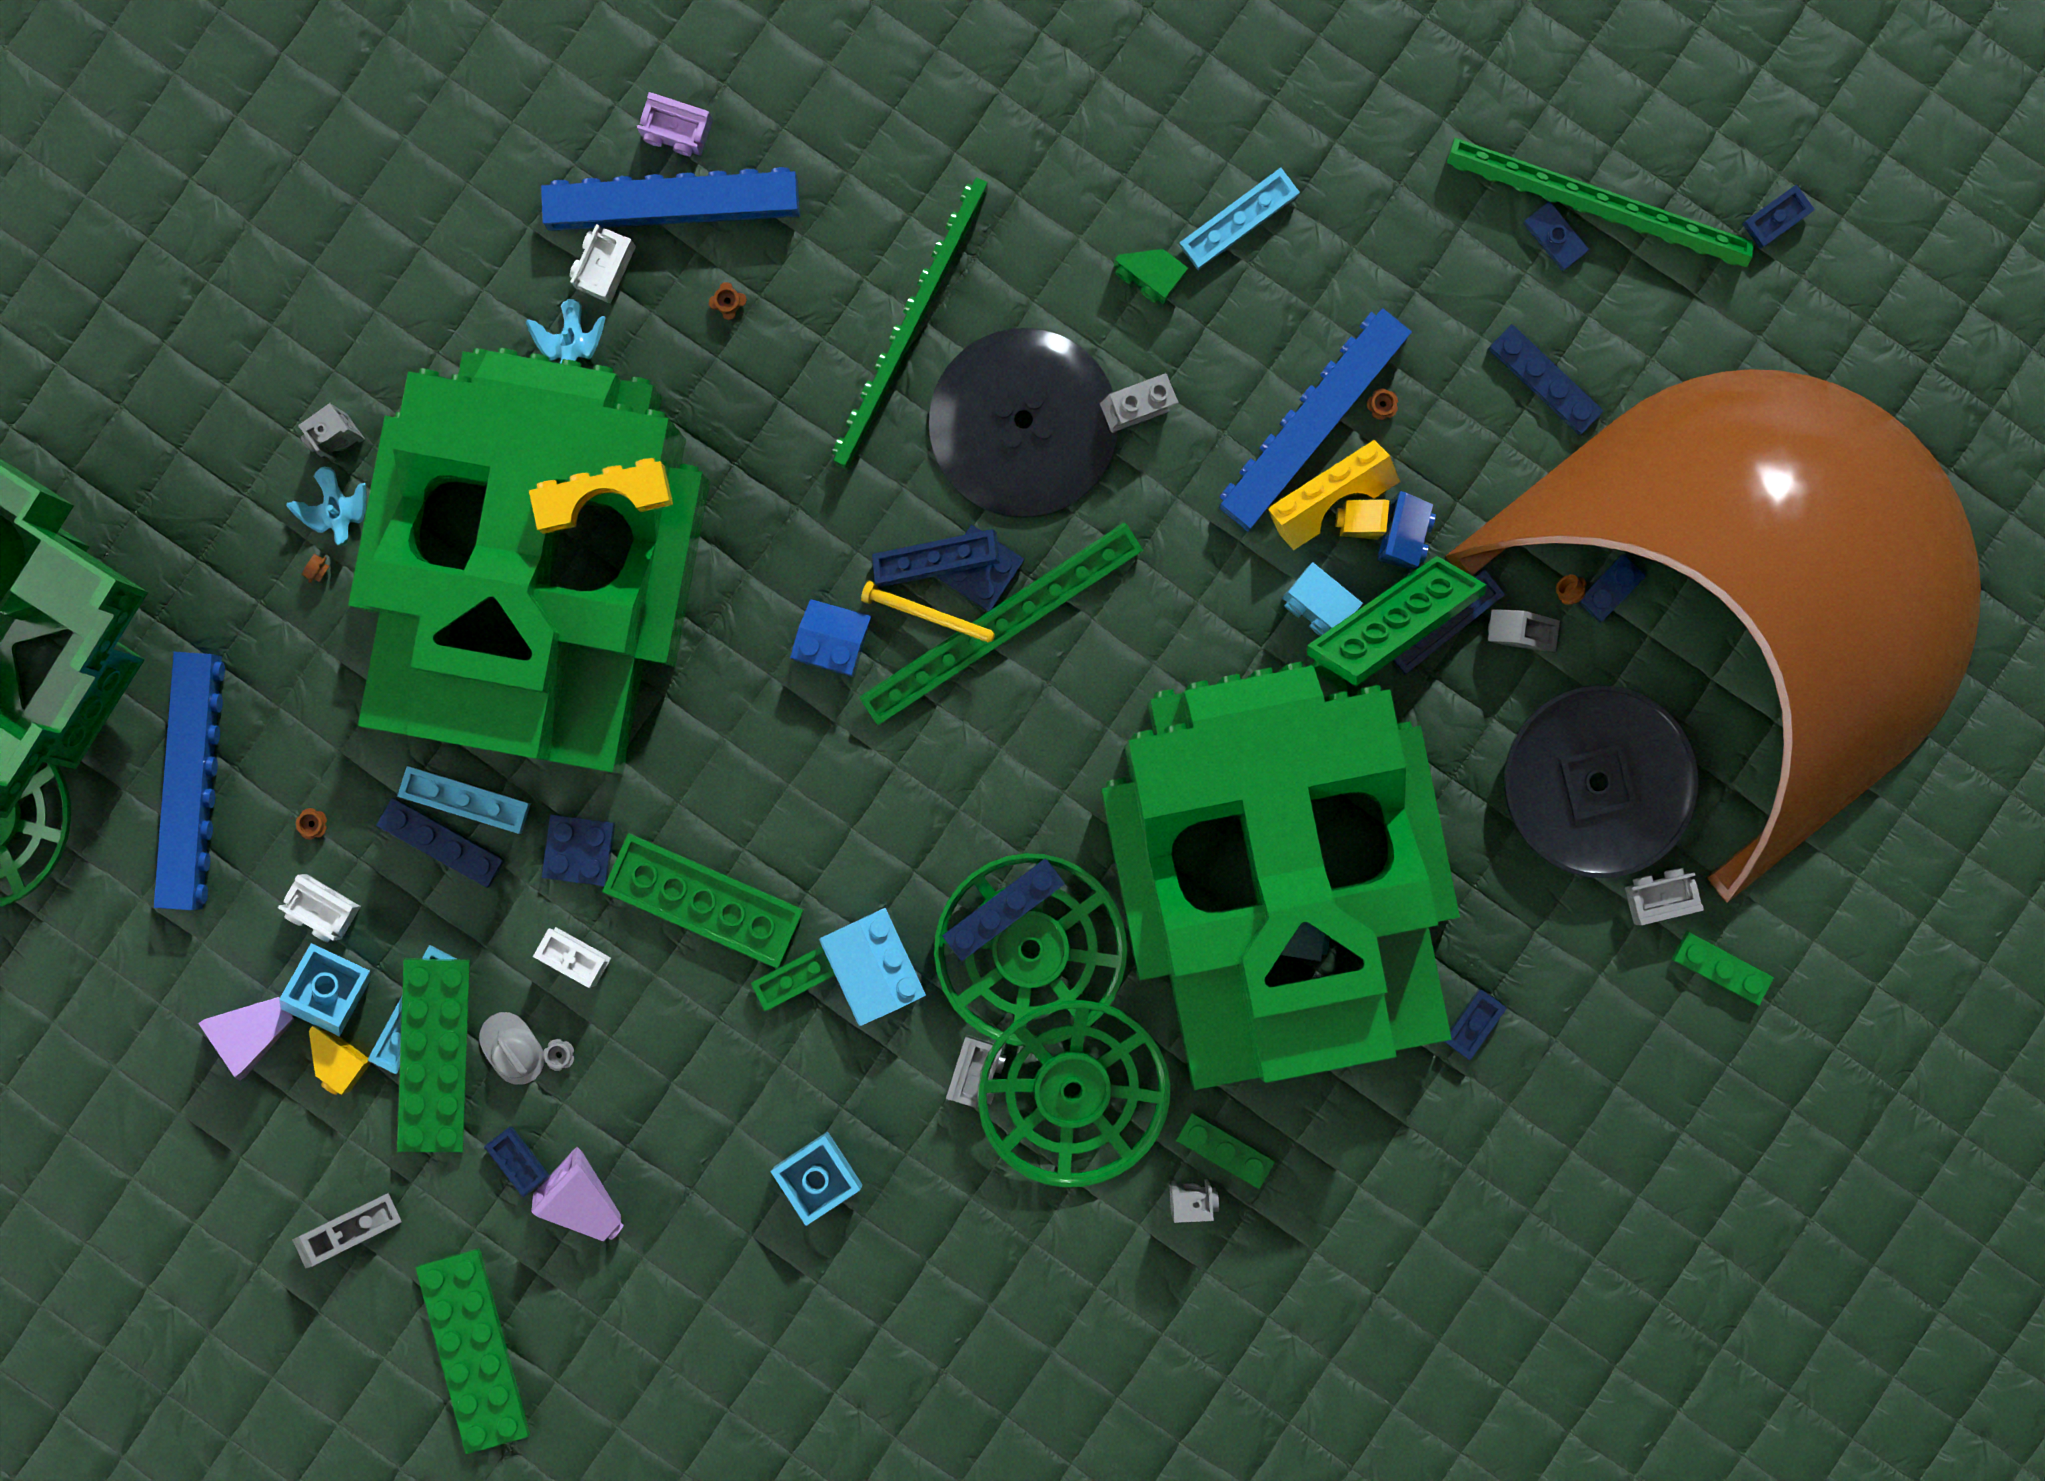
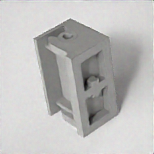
M1165 373L1109 394L1100 403V406L1113 433L1169 412V407L1177 404L1178 400Z
M331 403L298 425L304 433L301 436V440L312 453L315 451L320 457L326 456L333 461L336 460V457L332 452L343 451L356 441L362 442L365 440L348 414Z
M1683 868L1665 871V878L1653 880L1652 875L1633 879L1634 885L1625 887L1633 923L1645 925L1703 911L1695 879H1690V877L1695 876V873H1684Z
M969 1035L965 1036L946 1099L977 1108L978 1083L981 1069L994 1043ZM1002 1048L996 1055L988 1080L993 1079L995 1072L999 1074L1002 1072L1006 1055L1001 1054ZM987 1093V1104L991 1105L995 1093Z
M1204 1179L1205 1187L1195 1183L1177 1184L1176 1181H1169L1170 1208L1174 1223L1214 1221L1213 1212H1219V1198L1216 1188L1211 1187L1208 1179Z

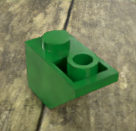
M1164 249L1119 254L1115 258L1113 266L1117 269L1115 273L1128 284L1133 281L1142 288L1140 292L1153 303H1156L1158 300L1163 305L1187 275L1188 267Z

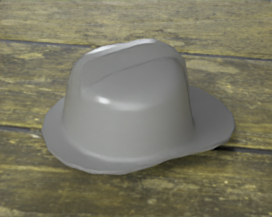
M499 1012L490 1016L483 1023L479 1033L480 1046L497 1074L512 1084H526L535 1080L541 1073L545 1061L543 1059V1049L527 1024L519 1016L510 1012Z

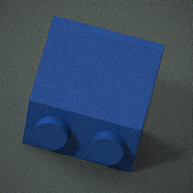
M1402 491L1391 499L1387 530L1382 536L1377 561L1412 570L1416 569L1419 563L1424 564L1428 552V545L1424 544L1426 532H1432L1436 514L1431 513L1433 504Z
M810 599L799 625L790 658L794 661L855 677L872 616Z

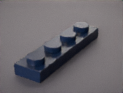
M1513 324L1488 348L1579 436L1604 411Z
M993 529L872 554L875 584L879 588L1000 563L997 533Z
M1483 570L1475 577L1486 584L1485 595L1393 660L1404 675L1505 595L1486 570Z
M391 798L376 825L486 888L491 886L505 861L503 858L396 798Z
M1045 858L942 936L962 962L1065 883Z

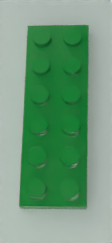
M1435 556L1308 644L1307 656L1357 686L1485 595L1486 584L1442 558Z
M631 833L627 834L602 891L777 969L781 965L804 912V909Z
M404 958L397 1152H463L470 960Z
M480 1248L416 1266V1272L465 1454L528 1437L530 1435L529 1427Z

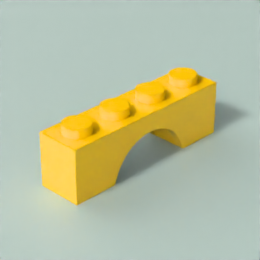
M1373 440L1267 509L1279 535L1295 550L1320 534L1323 517L1337 500L1353 493H1364L1375 499L1400 483V479L1390 455Z
M654 458L636 461V467L622 469L620 465L602 469L603 474L590 477L589 473H580L570 476V481L557 484L556 480L540 482L537 484V489L529 490L537 530L545 534L576 527L577 517L583 505L594 496L603 493H616L627 497L640 512L673 505L665 466L661 461L655 462Z

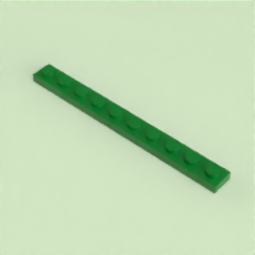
M1455 137L1450 147L1447 163L1460 171H1471L1482 175L1489 181H1500L1511 185L1520 192L1529 191L1542 196L1549 202H1560L1572 206L1578 212L1595 214L1609 223H1620L1632 227L1638 233H1649L1661 237L1667 243L1687 246L1698 254H1709L1721 258L1730 265L1747 267L1752 259L1753 241Z
M976 177L972 185L967 183L960 197V201L963 204L958 213L952 212L945 229L949 230L945 240L939 239L931 255L935 259L930 269L924 268L917 282L920 289L916 297L910 296L903 310L906 317L901 326L895 325L889 337V342L892 345L888 353L882 352L874 368L878 372L873 382L868 380L860 395V398L864 400L859 410H852L846 426L850 428L845 438H838L832 450V454L835 455L834 462L837 466L847 470L988 192V182Z
M1125 522L973 621V624L990 629L995 633L992 642H985L957 632L859 697L861 702L878 726L1142 552L1143 549L1129 526Z

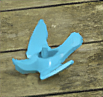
M567 299L561 305L564 317V328L561 334L553 335L546 332L544 327L536 321L530 319L526 321L530 335L541 353L549 357V361L561 358V364L562 359L576 361L578 357L589 360L593 357L603 331L605 316L598 318L589 333H583L581 328L582 305L575 299Z
M321 467L315 472L314 477L323 491V503L317 506H308L304 502L292 501L287 503L286 506L299 520L318 533H323L328 528H332L335 543L343 546L348 541V524L350 522H363L367 500L365 483L358 484L354 495L345 497L338 487L335 471L330 467Z

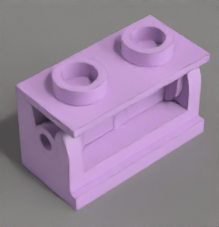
M649 92L640 120V124L643 126L637 125V129L641 136L644 137L643 140L651 145L661 147L663 143L673 146V150L681 155L690 157L694 153L701 156L713 119L709 111Z

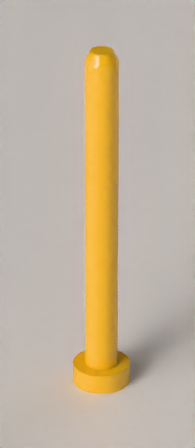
M868 581L863 588L861 601L871 604L873 601L985 642H992L995 637V633L990 629L880 590L872 581Z

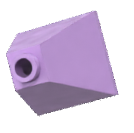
M279 997L210 1017L198 1023L233 1076L239 1081L248 1075L294 1021L292 1017L294 1015L281 1010Z
M578 1147L567 1156L552 1172L550 1177L533 1193L532 1213L539 1218L604 1241L607 1237L612 1240L623 1228L621 1214L583 1152Z

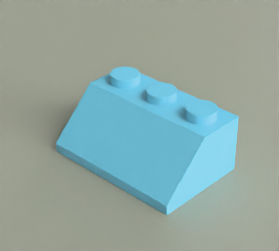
M886 908L819 938L859 1026L926 996Z

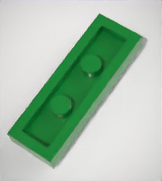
M1685 932L1671 959L1760 1006L1774 979L1769 974L1690 932Z
M821 946L751 982V985L764 1011H767L835 976Z
M1193 1112L1190 1113L1175 1139L1180 1144L1257 1189L1261 1188L1275 1163L1270 1157Z

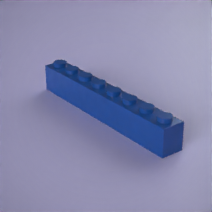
M785 167L773 168L770 173H758V170L745 169L735 175H727L724 171H712L708 173V176L695 177L693 173H679L676 175V178H664L662 175L653 174L645 176V180H632L631 177L619 176L613 178L611 182H601L597 178H586L582 180V183L569 184V181L553 180L550 182V185H541L543 224L549 231L595 228L596 224L601 228L800 217L798 178L795 171H790L789 168Z
M1384 308L1377 315L1371 312L1359 326L1364 330L1357 339L1351 336L1339 350L1344 354L1336 364L1332 360L1319 375L1323 380L1318 387L1315 388L1310 385L1299 399L1304 404L1296 413L1291 409L1279 423L1283 427L1276 437L1272 434L1267 437L1259 447L1263 451L1262 455L1256 462L1250 458L1239 472L1243 478L1236 486L1230 483L1219 496L1223 500L1219 509L1247 532L1412 333L1411 330Z
M186 652L173 653L154 908L203 909V904L207 901L208 887L204 885L205 872L210 868V854L207 853V844L213 833L212 821H209L210 808H213L215 804V791L212 789V779L218 769V761L214 754L215 745L220 740V727L217 725V715L221 712L223 698L219 694L220 681H223L225 676V664L222 662V656Z

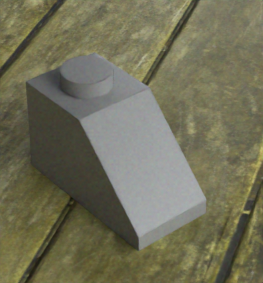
M1492 610L1491 619L1488 624V641L1511 647L1556 652L1560 621L1527 611Z

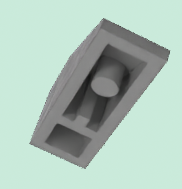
M389 1193L292 1239L306 1269L402 1221Z

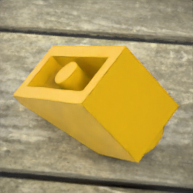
M1347 500L1343 504V509L1338 508L1336 513L1335 526L1340 527V536L1378 540L1387 530L1389 500Z
M313 1025L309 1030L315 1076L323 1081L321 1086L334 1095L338 1093L343 1095L350 1092L371 1062L368 1061L367 1056L341 1037Z

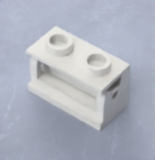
M596 224L593 232L589 231L585 236L582 246L585 250L580 261L576 260L571 267L569 276L572 279L570 282L576 289L611 303L636 246L631 239L607 229L602 230Z
M300 874L296 876L293 885L285 896L283 902L286 905H279L278 908L286 913L284 917L288 921L298 926H302L303 923L313 929L312 934L315 937L329 942L330 939H342L361 906L311 876Z
M557 927L554 930L551 928L547 930L533 955L534 958L588 988L597 985L611 960V957Z

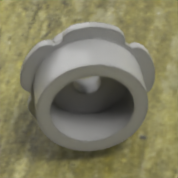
M561 1039L552 1040L543 1051V1059L549 1068L554 1071L569 1068L574 1062V1048L567 1041L562 1042ZM557 1052H561V1053H562V1057H561V1058H558V1057L556 1056V1053H557Z

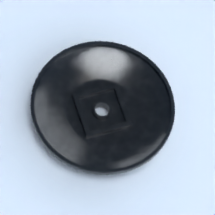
M1016 328L984 336L963 349L951 361L941 375L934 390L929 411V433L936 460L954 488L966 499L985 510L999 515L1021 518L1039 517L1060 511L1085 496L1100 480L1112 459L1118 431L1111 432L1100 406V403L1109 394L1113 393L1111 384L1104 371L1089 353L1061 335L1034 328ZM1021 412L1029 413L1033 418L1032 425L1026 429L1017 427L1014 422L1017 414Z
M1604 685L1587 686L1564 692L1550 699L1535 710L1523 723L1507 755L1504 772V791L1507 807L1516 829L1530 848L1541 858L1555 867L1575 875L1593 878H1614L1629 875L1649 867L1660 860L1676 845L1687 829L1695 809L1698 795V770L1696 759L1686 734L1676 720L1662 706L1650 698L1629 689ZM1594 773L1602 774L1606 780L1605 787L1601 791H1595L1590 786V777Z

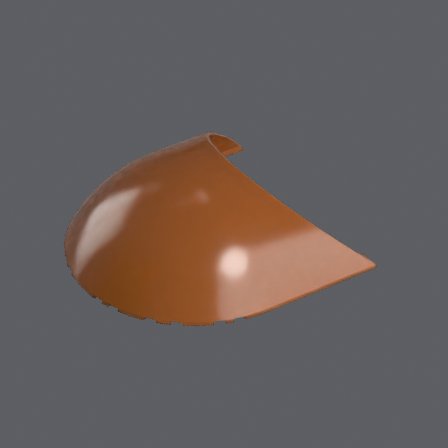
M1749 369L1719 372L1684 381L1646 398L1615 419L1445 556L1450 564L1472 576L1507 547L1563 543L1594 545L1627 551L1663 563L1694 579L1720 598L1744 623L1761 648L1775 681L1782 709L1784 747L1781 777L1773 809L1764 831L1706 877L1726 903L1890 772L1924 741L1941 720L1964 678L1975 645L1980 616L1981 583L1978 555L1972 530L1955 489L1931 452L1907 427L1890 413L1865 397L1825 380L1779 370Z

